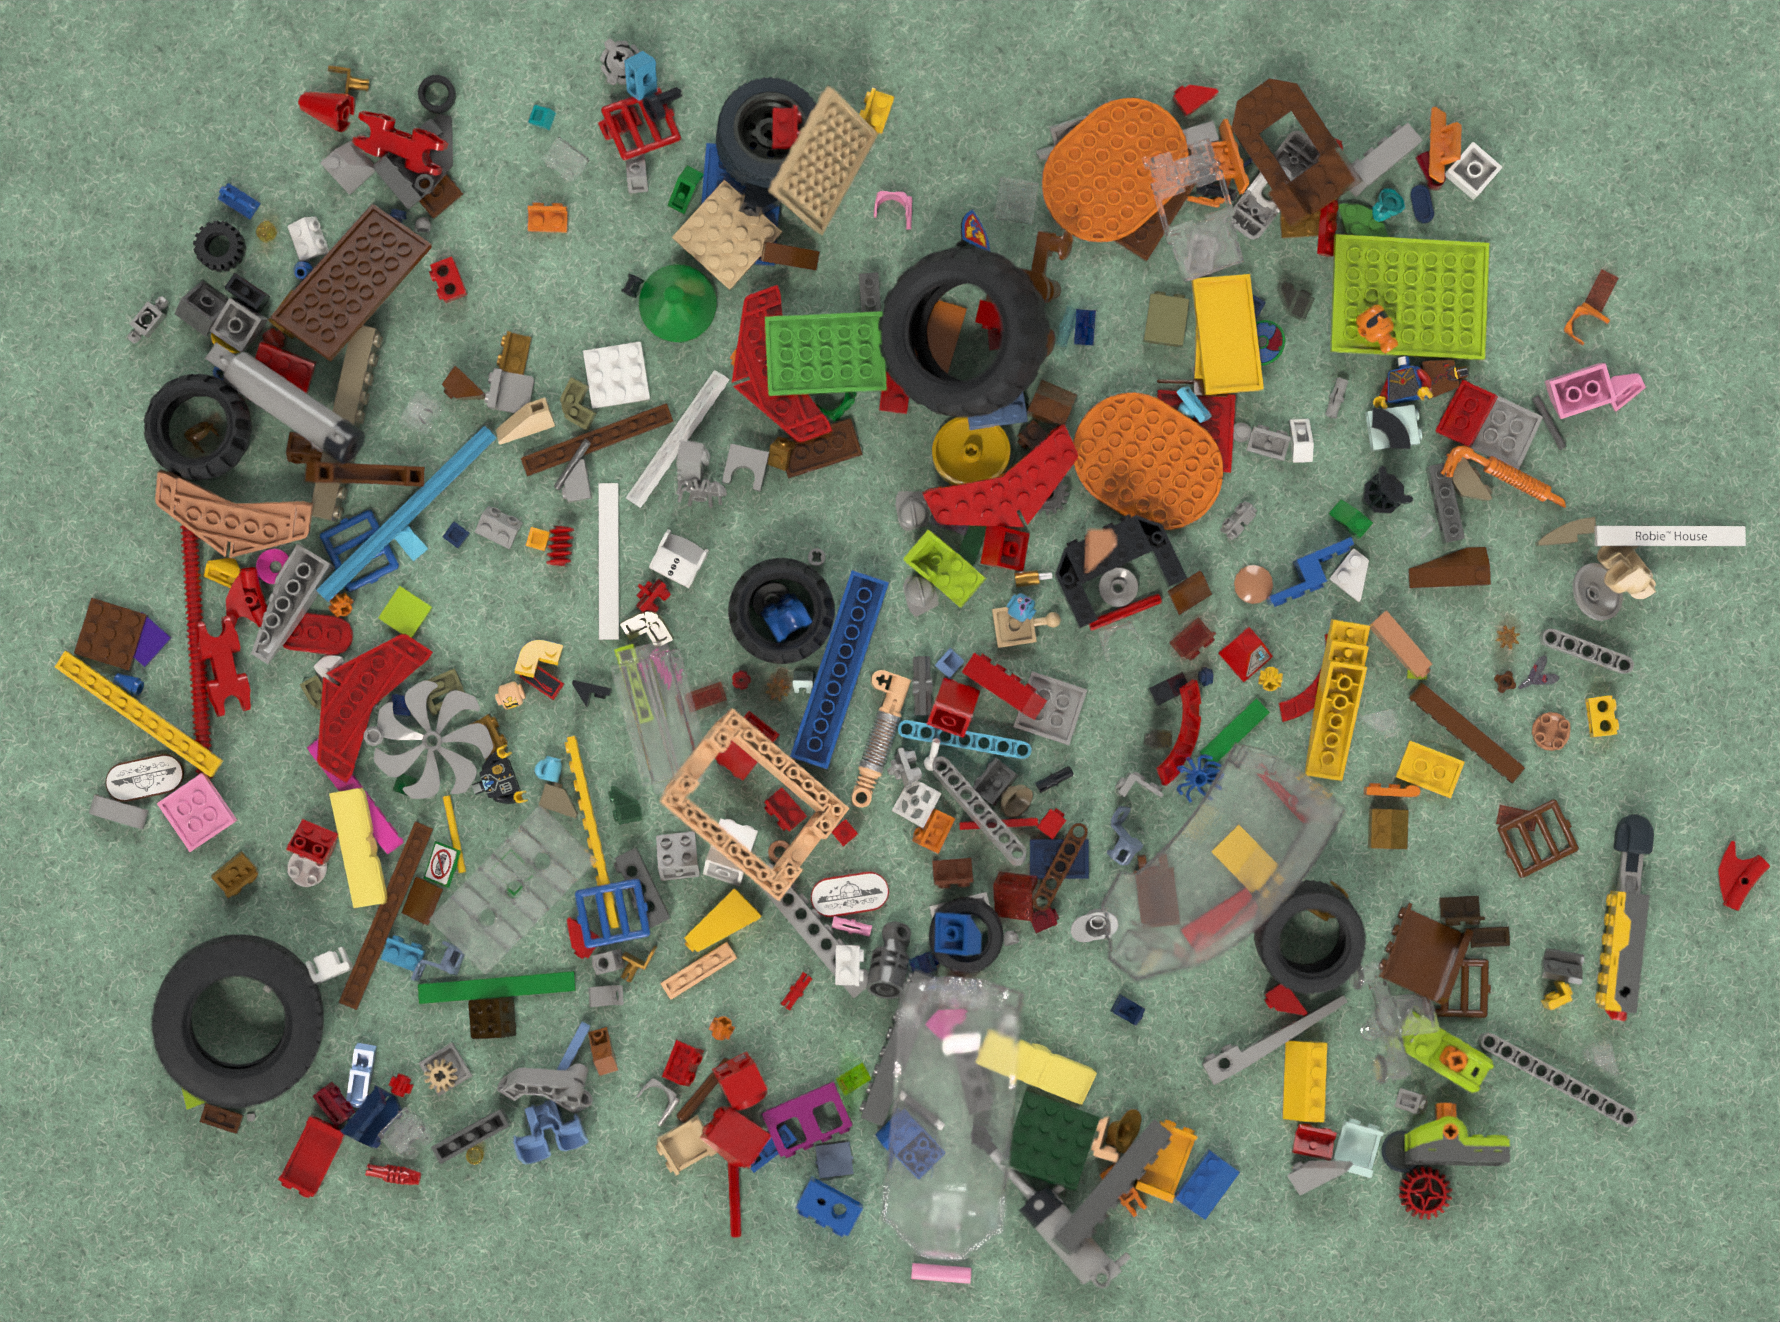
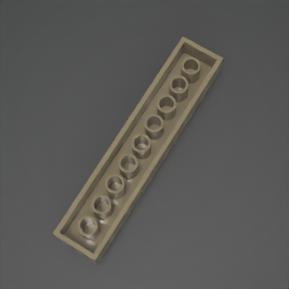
M362 326L348 342L332 410L342 418L353 423L357 428L365 420L363 409L364 405H368L370 394L367 393L368 387L373 384L374 375L372 370L373 367L377 366L379 356L376 355L377 348H381L383 337L380 336L381 333L376 328ZM323 451L321 462L339 463L337 459ZM316 482L311 501L313 503L312 517L337 522L338 519H341L344 509L341 507L342 500H346L348 489L345 488L346 483Z

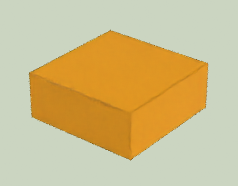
M531 527L526 546L545 551L550 533Z

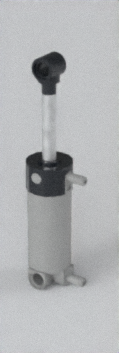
M977 1126L971 1131L972 1142L981 1150L985 1149L1026 1197L1025 1205L1018 1211L1030 1225L1038 1231L1083 1285L1091 1280L1099 1288L1107 1287L1111 1280L1122 1272L1120 1267L1130 1260L1131 1256L1125 1252L1114 1262L1092 1237L1090 1239L1085 1237L1081 1242L1084 1246L1077 1254L1073 1252L1070 1256L1067 1255L1051 1241L1072 1216V1213L1058 1196L1065 1188L1056 1185L1052 1189L1047 1185L1041 1191L1038 1190L1036 1192L1019 1171L1001 1165L1004 1153L993 1142L995 1138L986 1127ZM978 1130H983L986 1133L984 1141L976 1140L975 1133ZM1098 1274H1106L1108 1280L1105 1283H1099L1096 1279Z

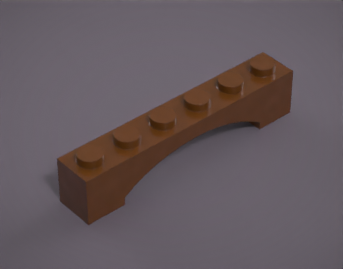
M306 461L305 481L424 487L425 467Z

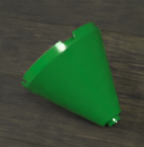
M669 265L658 269L645 281L639 296V311L644 324L655 336L665 341L683 343L698 338L710 327L716 313L717 299L711 282L699 270L687 265Z

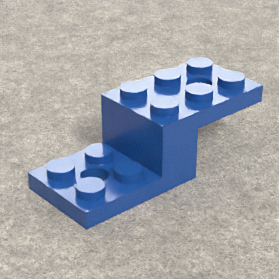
M1350 537L1293 561L1301 584L1267 597L1268 606L1273 604L1276 607L1287 602L1286 598L1290 596L1292 600L1305 595L1304 591L1307 589L1313 592L1324 587L1322 583L1327 580L1320 563L1333 558V553H1337L1338 556L1350 551V546L1354 545L1352 538Z

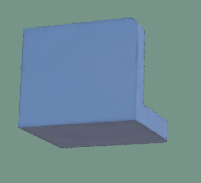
M950 648L935 664V667L950 678L963 664L964 660Z

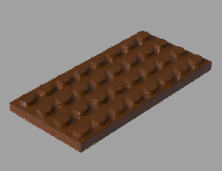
M372 203L272 314L271 319L323 357L332 361L429 252L432 245Z

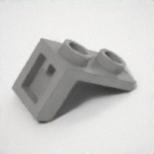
M628 148L626 149V151H630L636 148ZM645 154L626 160L629 193L648 192Z

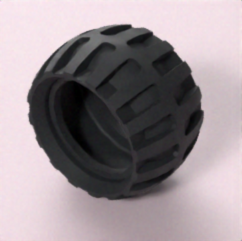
M188 374L167 382L153 395L147 412L144 415V437L150 453L164 469L185 479L207 480L225 474L240 462L250 444L252 422L244 399L227 383L214 376ZM193 397H210L217 400L225 411L227 420L225 438L218 449L208 456L195 459L183 457L174 448L169 437V423L172 415L182 402Z
M772 558L759 562L749 568L736 582L728 606L730 626L740 645L754 657L774 664L798 662L815 653L829 636L835 614L833 596L824 578L811 566L791 558ZM787 579L799 583L807 589L814 603V617L809 629L800 638L788 643H772L762 638L755 631L750 621L749 608L752 597L761 586L771 580Z

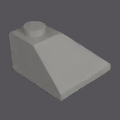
M352 140L335 149L321 162V165L349 195L376 172L372 167L374 163L358 146L352 143Z

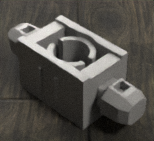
M163 296L155 301V305L147 302L130 322V325L135 329L134 331L131 330L127 339L132 343H138L141 335L149 338L166 317L161 311L166 309L169 301ZM152 310L155 314H157V317L149 311ZM151 315L152 322L145 325V317ZM139 323L142 324V325H143L144 327H146L147 329L145 330L144 328H142V327L139 325Z

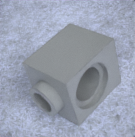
M621 948L592 956V966L596 975L625 968L624 959L621 958Z

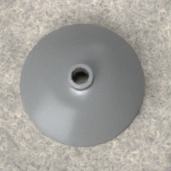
M1590 563L1581 567L1574 576V598L1579 608L1588 617L1598 621L1608 620L1619 612L1622 606L1623 593L1613 592L1605 584L1604 577L1609 569L1599 563Z

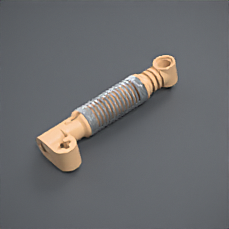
M884 670L874 672L870 678L872 687L885 692L886 696L882 707L878 709L876 715L878 720L875 719L876 723H873L875 725L872 726L874 729H871L873 733H870L872 736H869L871 739H868L870 743L867 742L869 746H865L868 748L864 749L867 752H864L865 756H862L868 760L861 759L858 767L861 777L858 776L860 780L856 781L858 785H855L851 794V802L856 807L863 808L871 802L873 794L871 790L875 789L873 784L876 785L875 779L878 780L882 776L883 767L885 766L883 763H886L885 760L888 757L886 753H890L888 751L891 750L890 747L892 745L890 743H893L891 740H894L893 737L896 734L894 730H898L896 727L900 723L902 717L901 710L911 683L910 679ZM883 675V679L888 680L889 675L892 676L888 690H885L886 683L878 685L876 677ZM859 792H863L866 795V800L863 803H858L856 800V795Z

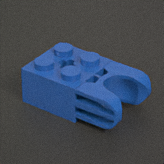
M794 593L785 594L780 598L781 601L765 606L763 608L764 611L760 612L778 642L787 638L788 634L800 627L807 626L813 622L805 607Z

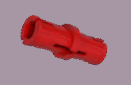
M802 972L794 986H790L789 993L780 1003L783 1007L788 1003L785 1008L789 1011L798 998L804 995L803 991L813 980L810 976L806 978L807 974L805 972Z

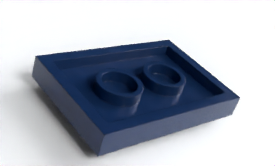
M1030 839V879L1044 878L1064 839ZM1085 839L1064 879H1089V839ZM1071 843L1064 846V852L1067 855H1071L1075 850L1074 845ZM1063 861L1056 862L1055 870L1057 872L1064 871L1065 863Z

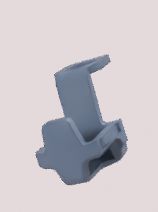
M1119 806L1112 816L1111 827L1120 838L1115 848L1106 852L1120 865H1128L1134 855L1141 851L1144 846L1137 838L1131 837L1121 825L1131 810L1128 806ZM1124 811L1122 817L1117 820L1118 815ZM1122 849L1126 850L1123 856L1119 855Z
M443 941L442 944L448 948L441 963L437 964L421 960L417 964L411 980L417 982L420 980L426 964L457 975L465 956V951L452 943Z

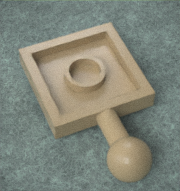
M1006 607L992 609L998 648L1037 642L1035 626L1048 625L1054 628L1061 622V618L1056 612H1050L1046 617L1036 619L1032 617L1031 620L1027 618L1024 622H1020L1008 614V608Z

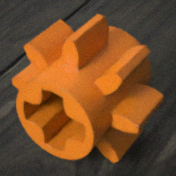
M345 592L343 594L338 593L330 600L331 605L328 608L336 617L340 615L347 616L353 610L351 604L354 601Z
M721 1016L719 1018L714 1017L709 1030L712 1031V1036L715 1039L724 1040L726 1038L729 1040L735 1027L731 1026L732 1021L729 1018Z

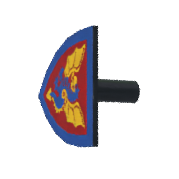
M973 210L967 212L962 218L961 240L956 243V246L966 247L970 244L976 248L990 251L988 237L982 223Z

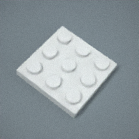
M641 342L583 351L592 409L650 400Z

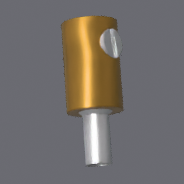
M1038 570L1014 573L1016 588L1038 585L1040 580L1052 579V572L1039 574Z

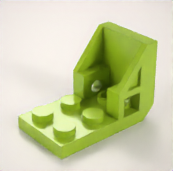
M930 530L925 532L903 558L909 566L934 584L960 608L964 606L987 579Z

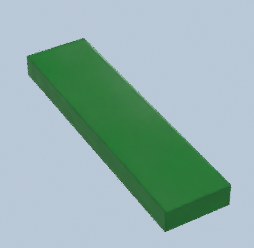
M1256 698L1211 740L1200 753L1213 757V759H1206L1208 762H1218L1270 712Z

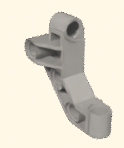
M574 1064L566 1071L517 1068L504 1076L497 1086L498 1092L513 1101L524 1094L545 1096L572 1113H579L592 1104L593 1100L591 1094L584 1089L588 1068L582 1064Z

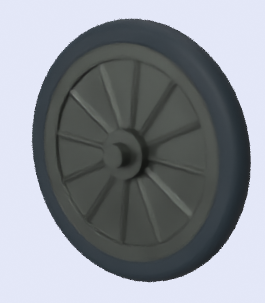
M1396 1131L1389 1134L1382 1144L1384 1162L1389 1168L1397 1172H1409L1418 1166L1405 1164L1404 1135L1408 1133L1406 1131Z

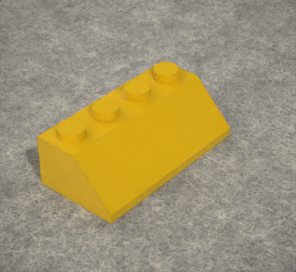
M1289 1040L1285 1043L1283 1119L1324 1122L1327 1063L1326 1042Z

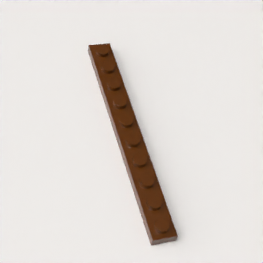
M417 821L414 822L387 886V903L379 905L338 1003L358 1010L432 835L433 828Z

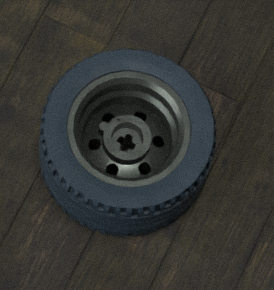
M763 77L762 79L757 78L750 80L749 83H744L736 91L734 90L732 95L728 96L718 118L716 148L723 168H726V172L736 182H740L742 186L750 183L763 188H771L772 181L776 179L783 162L786 161L791 149L772 148V140L768 141L766 137L770 135L772 139L773 108H793V105H797V111H801V123H797V131H801L808 122L811 112L817 106L813 98L803 88L798 87L797 84L791 81H786V79ZM766 114H770L772 118L765 119L764 116ZM750 124H753V126L755 127V129H754V130H750V129L748 128V126H749ZM749 145H757V147L750 149ZM769 151L774 155L773 158H768L767 153Z

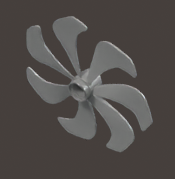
M424 680L410 688L405 694V703L415 719L427 732L425 735L403 726L396 720L393 714V702H389L379 709L377 727L383 731L385 738L394 740H422L421 745L399 755H388L379 748H376L374 762L386 775L390 777L402 775L425 748L428 750L422 777L416 784L403 788V791L412 799L430 798L439 791L440 778L434 750H438L454 771L456 781L451 794L466 792L474 781L477 774L475 765L465 757L442 747V743L467 742L476 745L485 759L490 755L493 743L488 729L482 724H470L444 737L440 735L447 723L464 709L480 710L478 701L474 696L457 690L449 692L443 700L436 731H432L427 716L426 701L428 695L438 685ZM434 735L437 737L438 743L436 746L432 747L427 744L428 736Z

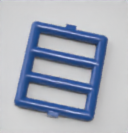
M366 510L350 519L345 518L340 521V524L320 534V539L336 570L342 565L338 557L339 554L365 542L380 528L372 510ZM368 519L372 527L371 530L335 548L333 547L329 539L331 536ZM389 544L374 558L385 553L390 564L353 583L350 581L345 586L347 592H352L368 583L373 584L379 581L378 578L398 569L399 564Z
M639 879L581 889L575 892L579 914L577 920L578 924H581L586 948L648 937L650 935L646 912L648 911V906L644 902ZM634 887L642 930L630 932L622 889ZM614 891L622 934L611 936L603 893ZM595 895L603 934L602 938L591 939L583 898Z

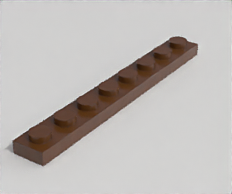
M666 403L520 459L526 475L529 477L569 462L584 439L589 440L591 444L583 456L668 425L674 421Z

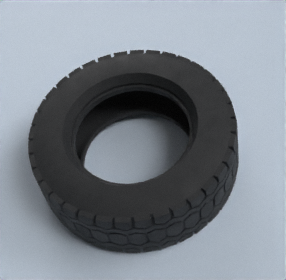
M245 934L213 938L197 945L178 959L160 985L153 1004L151 1017L154 1047L168 1075L179 1087L201 1101L230 1108L259 1105L273 1100L290 1090L306 1074L317 1056L324 1026V1008L318 985L313 982L306 965L286 947L263 937ZM241 976L252 978L265 984L276 994L284 1009L285 1030L276 1047L263 1058L246 1064H232L212 1057L201 1047L193 1032L192 1009L199 995L208 986L224 978Z

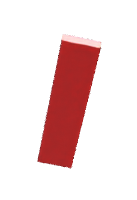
M1036 817L1001 819L1007 827L1038 826V819ZM974 821L959 823V830L980 829ZM990 822L986 826L988 828H996L997 825L994 822Z

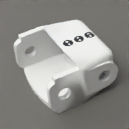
M668 529L659 544L649 568L690 588L709 550H703L693 542L671 534L672 531Z

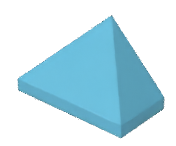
M409 525L394 538L413 561L428 550L427 546Z

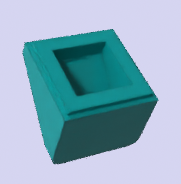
M534 105L528 123L550 130L556 112L550 108Z

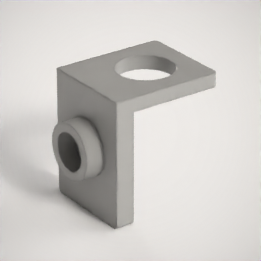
M622 985L588 988L590 1007L624 1005ZM617 991H618V994H619V999H617V996H616V992H617Z

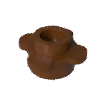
M1506 671L1502 675H1495L1494 681L1497 682L1498 692L1504 693L1505 690L1516 688L1511 671Z

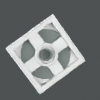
M920 781L912 782L911 787H904L892 811L923 828L942 793Z

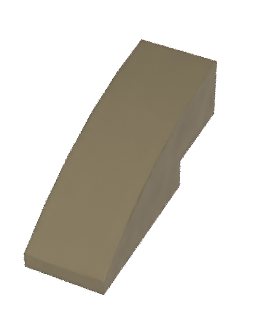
M1595 517L1579 519L1555 528L1536 541L1535 546L1578 542L1577 535L1595 533Z

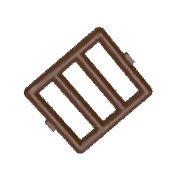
M1555 799L1497 828L1506 848L1504 851L1507 857L1511 858L1520 878H1525L1579 850L1570 830L1572 826L1569 820L1565 819ZM1550 809L1553 810L1569 844V847L1561 851L1558 850L1542 816V813ZM1535 818L1552 854L1541 860L1524 824L1525 821ZM1515 826L1518 827L1535 863L1525 869L1507 833V830Z
M1464 958L1461 965L1460 1009H1449V1000L1444 1005H1441V1009H1429V999L1421 996V1014L1430 1017L1486 1018L1488 1015V993H1491V985H1488L1489 961L1487 959ZM1469 966L1481 967L1480 1010H1468Z

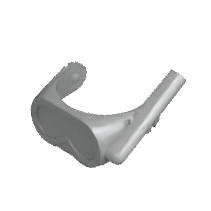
M651 1078L636 1097L639 1098L642 1092L650 1087L660 1088L666 1093L668 1107L658 1122L662 1126L679 1103V1099L672 1090L656 1079Z

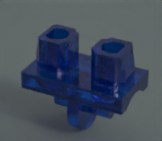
M1076 309L1074 345H1094L1096 310Z

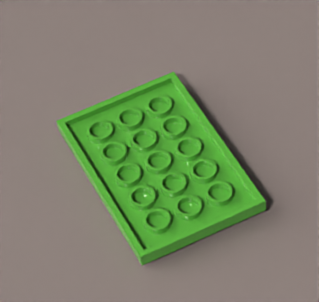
M883 311L765 317L769 396L886 391L885 359L882 358L879 344H882L881 331H878L879 317L883 316Z

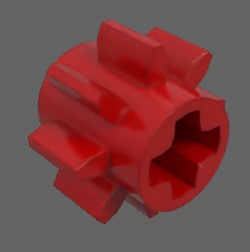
M398 1073L397 1077H391L388 1086L392 1087L390 1092L400 1097H404L405 1093L410 1094L414 1086L410 1084L412 1079Z

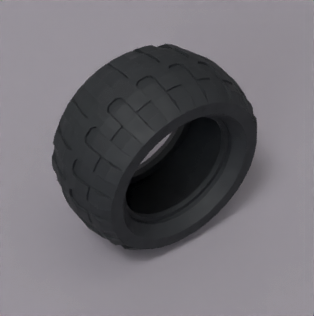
M952 247L930 253L921 258L914 266H910L898 277L897 283L887 293L883 302L885 307L883 316L879 317L878 331H881L882 344H879L881 356L886 360L889 368L887 371L893 381L900 385L904 390L903 392L919 405L925 406L934 413L953 417H975L988 415L1000 408L1006 407L1018 399L1022 392L1034 382L1039 374L1038 370L1041 363L1046 359L1048 347H1046L1047 335L1050 334V323L1046 319L1045 302L1041 294L1034 287L1030 277L1008 258L998 253L975 247ZM963 284L977 287L991 299L999 313L1002 326L1001 344L994 361L983 373L967 381L952 377L937 364L930 351L927 338L928 321L935 304L946 292Z

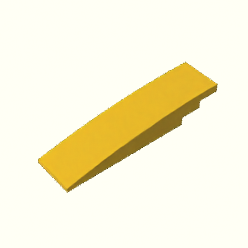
M1331 619L1310 732L1305 775L1338 781L1343 780L1367 671L1365 662L1369 648L1366 646L1370 630L1369 625Z

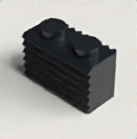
M236 273L232 275L225 286L226 291L258 312L263 310L270 299L268 294Z

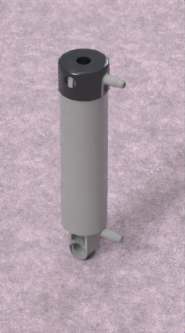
M215 343L205 357L207 361L225 372L224 382L321 448L326 454L337 459L339 463L346 464L350 462L361 450L365 441L363 430L321 404L248 353L242 352L236 356L218 343Z

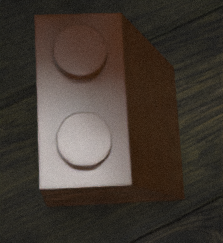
M1041 379L1028 409L1027 416L1055 428L1063 424L1065 425L1077 394Z

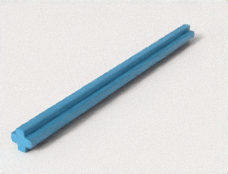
M483 426L424 484V487L422 486L316 591L327 602L336 596L496 439L493 433Z

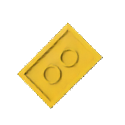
M1408 741L1395 777L1451 798L1465 762Z

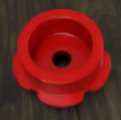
M740 670L732 676V684L737 689L744 690L751 683V677L747 675L746 671Z

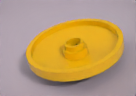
M957 417L947 422L936 434L932 446L933 463L939 475L951 485L995 478L1004 474L1008 467L1010 443L1006 433L999 425L969 430L968 417Z

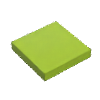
M399 586L378 619L401 634H406L413 638L433 607Z

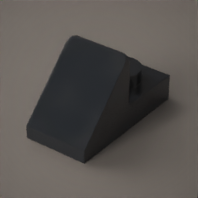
M576 680L572 681V685L586 707L589 706L592 692L595 693L594 697L606 699V696L611 697V688Z

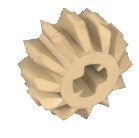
M436 1059L433 1061L434 1066L432 1064L427 1065L431 1071H425L424 1075L430 1076V1078L425 1080V1083L432 1082L429 1087L430 1089H433L436 1085L437 1092H440L442 1087L446 1092L449 1090L448 1085L451 1087L455 1086L452 1080H457L458 1076L452 1075V1073L457 1071V1068L450 1069L453 1064L452 1062L445 1065L446 1060L442 1059L439 1064V1061ZM440 1071H443V1074L446 1075L442 1080H439V1077L436 1075Z

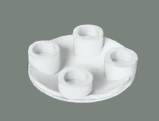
M295 853L288 862V875L296 884L303 887L317 885L323 880L327 872V862L322 865Z

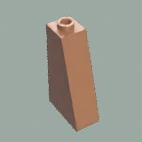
M1387 610L1369 625L1373 633L1415 678L1419 676L1423 678L1431 671L1429 667L1432 663Z

